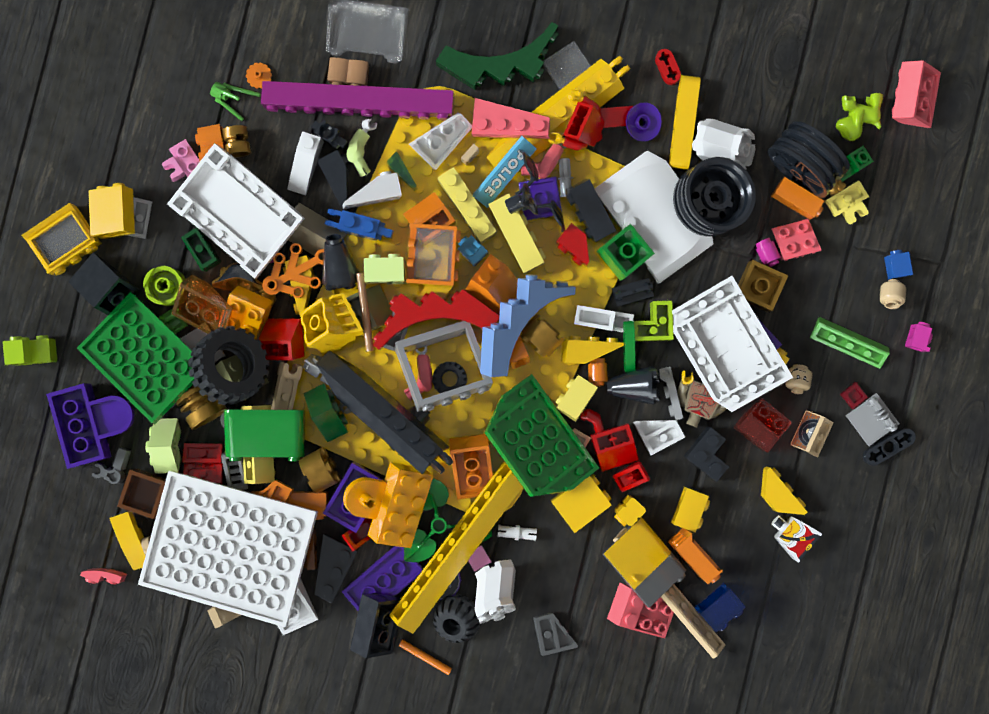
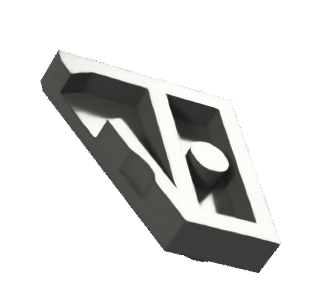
M552 612L533 617L542 656L578 647L577 643L571 638Z

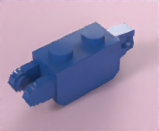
M328 209L327 213L332 216H339L340 221L336 223L331 220H325L324 225L373 241L381 240L382 237L392 239L394 231L384 228L385 223L378 219L345 210L341 212Z

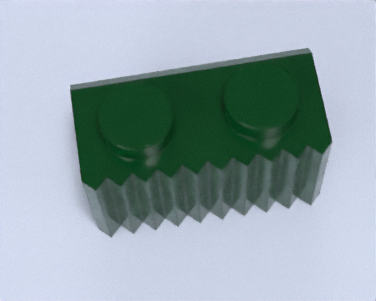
M195 228L181 237L202 271L207 272L221 263L222 260L219 259L220 257L217 256V253L211 247L212 244L209 243L201 230Z

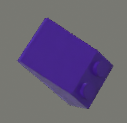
M353 462L323 514L357 533L365 518L354 516L346 509L343 501L346 488L352 481L362 477L379 480L385 479L362 465Z

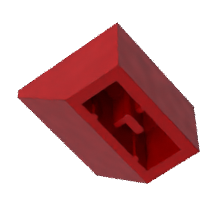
M269 318L266 320L258 339L263 344L261 348L267 351L266 360H295L305 357L301 318Z
M626 423L590 435L602 472L638 460L629 424Z

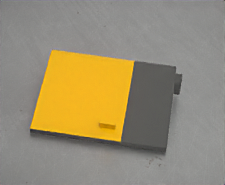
M640 517L637 518L638 521L633 526H628L627 531L602 555L643 603L650 608L675 582L678 583L685 578L686 568L645 520Z

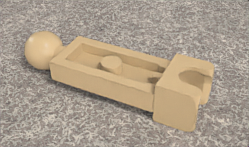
M282 361L279 363L278 379L271 410H293L298 381L302 373L301 365L294 364L292 370L288 371L289 364Z

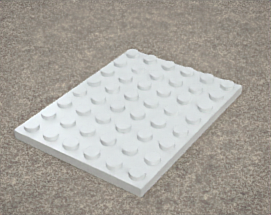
M168 471L138 585L287 627L318 511L175 471Z

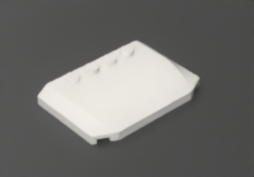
M646 151L597 186L595 190L603 206L606 207L620 229L623 230L631 223L655 254L646 260L645 264L657 283H661L712 246L713 238L697 235L681 223L673 204L674 188L679 178L666 160Z
M733 276L672 310L673 332L712 399L729 411L733 412L793 378Z

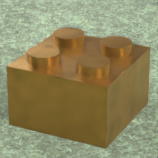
M751 260L748 262L738 286L750 305L765 312H771L775 307L788 275L755 260Z

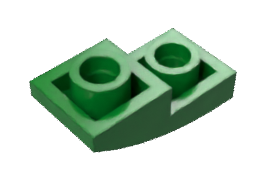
M864 146L846 156L850 169L843 175L841 181L843 182L874 162Z

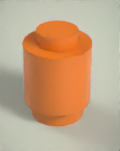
M597 358L588 364V379L595 386H604V382L608 381L607 363H605L604 358Z

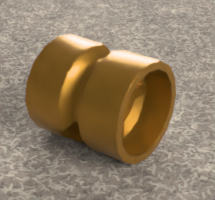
M234 125L222 129L223 140L227 142L225 150L234 158L251 154L250 143L246 141L248 138L246 126Z

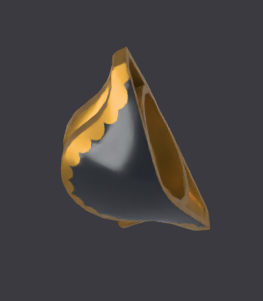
M236 262L220 269V277L212 281V287L233 291L239 285L250 291L263 289V283L252 277L240 266L241 264Z

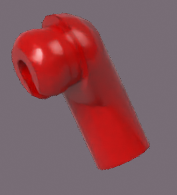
M585 409L581 413V420L593 423L595 433L604 431L600 414L591 409Z

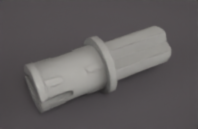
M569 158L559 159L560 177L558 180H560V197H565L566 190L572 187L571 179L573 177H571Z

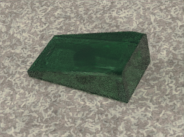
M396 151L387 160V165L408 186L416 191L418 189L417 185Z

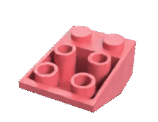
M620 582L607 619L620 627L665 639L674 612L661 597L648 608L629 585Z

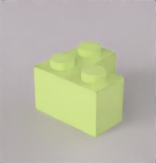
M374 254L369 255V258H364V280L366 284H407L406 260L400 254H388V258H380V255Z
M178 418L160 419L149 429L150 439L146 442V452L150 455V465L153 466L155 473L179 472L182 458L178 448L181 434Z

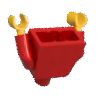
M570 89L575 93V97L569 94L567 98L570 101L579 100L580 102L577 103L563 134L565 137L562 138L560 133L550 132L555 134L556 139L555 141L548 140V142L552 144L561 143L562 146L576 151L585 149L588 145L594 147L596 142L602 139L601 131L605 125V121L601 117L600 107L587 96L583 97L580 89Z

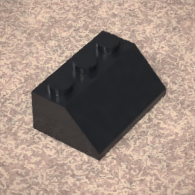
M381 593L362 594L350 647L351 651L364 658L393 654L399 626L389 615L402 597Z

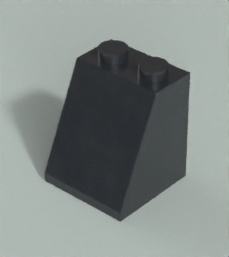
M95 253L91 254L68 281L95 309L106 315H109L130 292L136 297L141 292L139 288L111 264Z

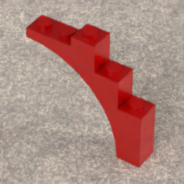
M463 289L460 292L456 291L450 299L453 301L451 305L433 291L430 294L425 293L420 300L421 306H418L401 293L399 296L395 295L389 304L392 305L390 310L396 314L394 317L390 315L384 323L386 328L383 332L378 331L375 335L373 346L381 350L391 338L403 329L430 319L448 318L462 320L483 329V327L491 326V323H497L499 315Z

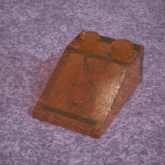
M191 275L180 283L172 315L209 334L217 328H226L228 326L233 308L209 283Z

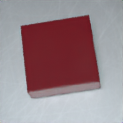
M854 382L840 394L851 409L856 408L868 398L857 382Z

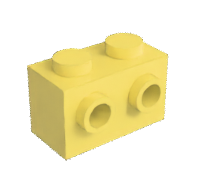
M579 375L576 379L571 378L566 386L569 388L565 395L561 394L556 401L558 404L557 410L575 422L598 388Z

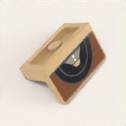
M805 411L791 441V445L818 457L833 422L818 414Z

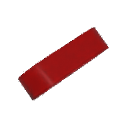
M661 49L655 57L656 65L663 81L667 85H675L681 77V72L672 52L668 49ZM662 54H663L665 57H666V56L669 57V58L667 59V64H668L667 66H666L664 60H662V61L659 60V59L661 58ZM668 69H670L672 74H676L674 80L667 77L669 75Z

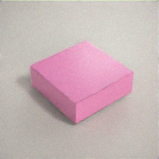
M482 545L475 550L468 560L474 572L491 563Z

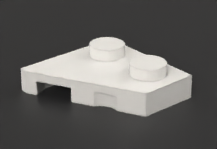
M676 420L633 422L650 455L685 438Z

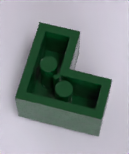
M323 383L303 393L311 419L327 443L348 433L346 427L348 420L344 413H339L341 410L337 402L334 401L336 396L331 389L328 390Z

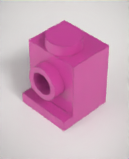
M919 322L918 324L911 325L905 347L921 352H930V348L927 347L933 336L930 324Z

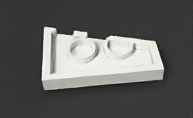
M456 113L409 143V145L436 170L471 130L472 125L462 114Z

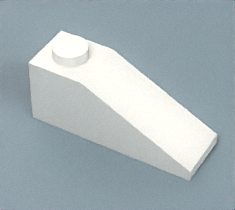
M302 131L294 157L288 190L306 196L324 143L321 137Z
M391 171L380 173V176L347 199L342 205L343 209L400 199L402 193L397 173H391Z

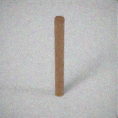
M357 273L366 352L374 351L364 273Z

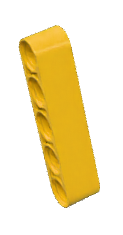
M681 75L679 80L669 156L671 168L689 169L700 77Z

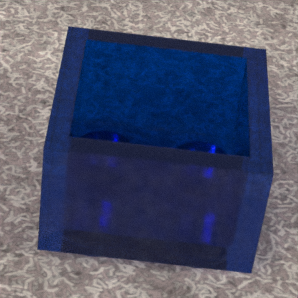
M723 583L694 608L708 625L717 632L718 630H724L733 617L735 619L744 612L745 605Z

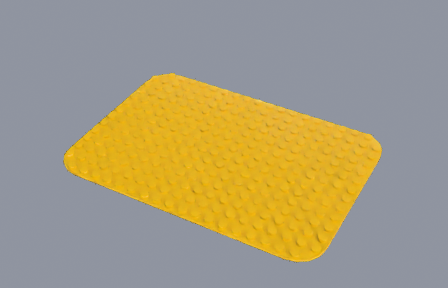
M442 86L424 88L453 90L455 94L454 115L460 113L471 125L473 124L474 98ZM410 116L408 119L399 117L370 182L380 176L382 172L391 171V173H397L402 196L397 200L359 206L356 214L378 219L385 223L384 228L394 231L392 239L382 237L381 240L373 241L347 234L344 238L360 273H364V258H369V255L377 254L380 255V258H388V254H400L406 260L407 276L410 224L403 213L434 192L455 219L456 225L454 226H457V230L461 231L460 241L465 236L469 238L471 235L477 240L438 182V177L454 167L473 195L493 171L494 167L486 157L502 137H473L471 128L435 170L409 143L445 120H438L437 117H429L426 120L419 119L418 116ZM475 144L479 148V153L466 166L461 161V157ZM551 146L532 159L535 164H539ZM566 147L563 149L564 151L560 159H570L571 177H573L571 179L572 186L585 179H590L592 185L596 188L625 167L586 148L576 151ZM558 161L555 168L547 178H557L558 191L560 197L561 194L560 180H558V178L560 177ZM520 168L495 200L507 194H510L511 197L515 196V192L519 191L518 182L530 181V175L523 176ZM566 196L560 197L565 230L572 223L584 232L586 227L583 222L580 223L575 215V212H577L575 206L570 205ZM475 199L496 229L497 234L481 244L488 251V254L475 267L461 253L459 254V262H455V270H458V282L454 281V288L445 301L450 305L453 301L450 299L454 293L466 289L472 277L491 254L507 265L517 279L526 278V275H537V279L545 280V282L556 284V281H566L568 285L576 287L575 295L563 296L541 308L537 312L540 315L538 319H545L560 333L559 338L569 339V336H581V340H588V337H592L596 328L574 324L577 305L605 309L612 293V288H614L618 277L596 252L622 231L604 206L616 231L597 242L587 238L589 263L586 267L584 265L580 267L572 260L573 256L568 252L564 254L557 248L558 244H556V241L563 232H561V226L554 216L528 220V224L525 226L528 232L533 231L537 239L534 243L537 249H542L546 258L543 259L544 265L524 274L490 207H485ZM445 231L427 245H424L420 238L418 239L416 277L427 278L428 275L432 276L435 272L434 266L439 259L443 260L444 257L449 258L450 231ZM456 242V250L460 247L458 245L459 242ZM355 283L356 287L353 289L336 288L331 291L326 290L325 286L322 285L316 301L321 297L329 298L340 293H344L347 298L359 292L358 283ZM419 283L366 284V289L380 284L388 303H390L395 295L399 296L401 293L413 301L418 291L422 292L425 285ZM444 318L419 322L408 327L405 339L452 325L462 320ZM471 324L481 350L483 329ZM383 325L373 330L372 339L375 337L378 331L383 332V330L386 328V325ZM466 334L427 346L425 354L430 359L432 376L436 367L441 363L449 361L455 362L464 368L467 374L466 385L483 380ZM364 335L355 336L356 340L347 343L341 350L333 351L342 359L365 372L403 407L409 409L415 406L413 399L410 401L404 393V390L409 387L395 351L386 348L378 350L374 347V351L366 352ZM522 339L529 355L530 363L512 370L509 363L508 376L491 377L493 384L483 394L475 393L465 400H460V398L453 400V403L447 406H435L430 411V420L425 426L448 446L450 438L485 434L484 432L501 396L531 374L557 408L558 404L556 401L561 394L565 395L569 388L566 386L571 378H574L579 364L562 362L563 342L550 357L547 355L542 357L534 350L536 346L533 343L528 344ZM304 340L305 357L288 360L287 364H289L288 371L292 370L294 364L302 366L293 410L305 411V440L385 476L390 462L412 466L402 456H399L396 451H393L381 437L352 412L344 413L348 420V424H346L348 433L327 443L311 419L303 394L324 383L320 380L322 377L321 373L316 378L305 372L303 368L305 360L311 354L322 356L318 349L307 347V343ZM425 347L419 348L418 351H424ZM416 350L406 352V356L417 382L418 368L416 357L419 354ZM448 371L443 375L442 381L448 387L454 386L457 383V375L452 371ZM432 382L431 390L429 392L424 391L420 394L422 396V399H425L440 393L434 388ZM336 398L334 401H336L339 406L340 401ZM488 439L494 475L504 460ZM449 446V448L443 452L447 453L448 456L451 457ZM438 457L436 461L443 466L445 471L440 474L431 466H428L426 470L433 475L434 479L439 480L447 487L449 497L446 504L466 512L477 497L457 500L452 464L448 465ZM523 487L505 511L512 508L524 489Z

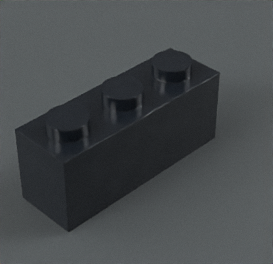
M585 179L566 190L568 193L566 198L571 206H575L577 210L575 215L580 223H584L586 227L584 232L589 240L592 239V241L597 242L616 231L590 179Z

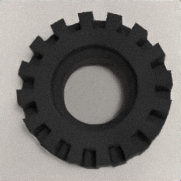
M455 362L441 363L436 367L432 376L434 388L439 393L465 386L467 383L466 371ZM448 371H452L457 375V383L451 387L446 386L442 381L443 375Z

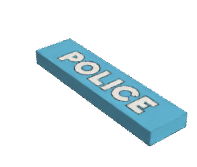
M521 136L473 193V197L488 208V204L495 200L524 165L523 155L519 150H524L531 156L537 148Z

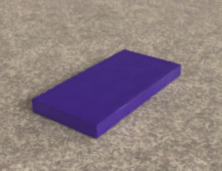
M394 546L348 585L342 593L358 611L362 594L381 593L396 596L415 580L424 568L419 562L404 561V547Z

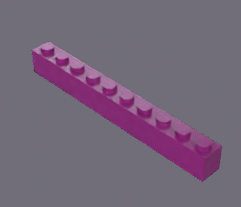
M262 81L261 104L267 111L271 112L285 109L286 112L290 113L304 110L305 113L309 114L323 111L324 114L328 115L342 112L343 115L352 116L353 113H361L362 116L367 117L372 116V114H380L381 117L386 118L391 117V115H399L400 118L405 119L410 118V116H418L419 119L425 120L429 119V117L447 120L454 115L455 94L453 90Z

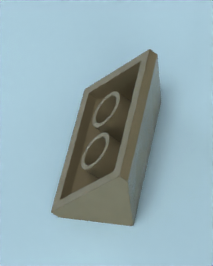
M299 203L295 209L305 219L288 241L293 244H300L302 249L315 256L318 250L324 249L327 236L339 234L344 239L347 233L324 225L325 220L328 219ZM321 253L319 259L323 260L324 253Z

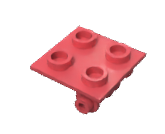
M809 219L771 229L781 252L779 253L781 256L780 260L788 261L792 258L804 257V255L815 254V252L821 251Z

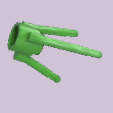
M215 82L210 91L211 96L216 98L215 102L224 106L241 121L244 118L223 101H226L229 97L240 100L230 90L261 97V93L231 86L226 83Z

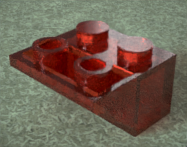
M761 398L741 417L734 428L760 450L768 453L792 422Z

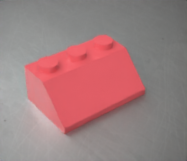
M925 61L902 62L901 69L899 70L898 87L895 91L896 99L895 105L892 108V118L902 124L931 128L941 72Z

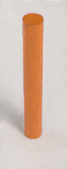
M403 639L400 642L399 647L445 674H450L451 667Z

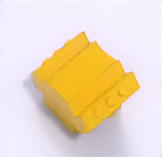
M344 293L335 294L329 298L321 297L301 312V324L304 326V340L307 343V347L318 349L322 357L329 351L341 350L344 345L356 340L355 336L364 335L360 321L356 318V314Z

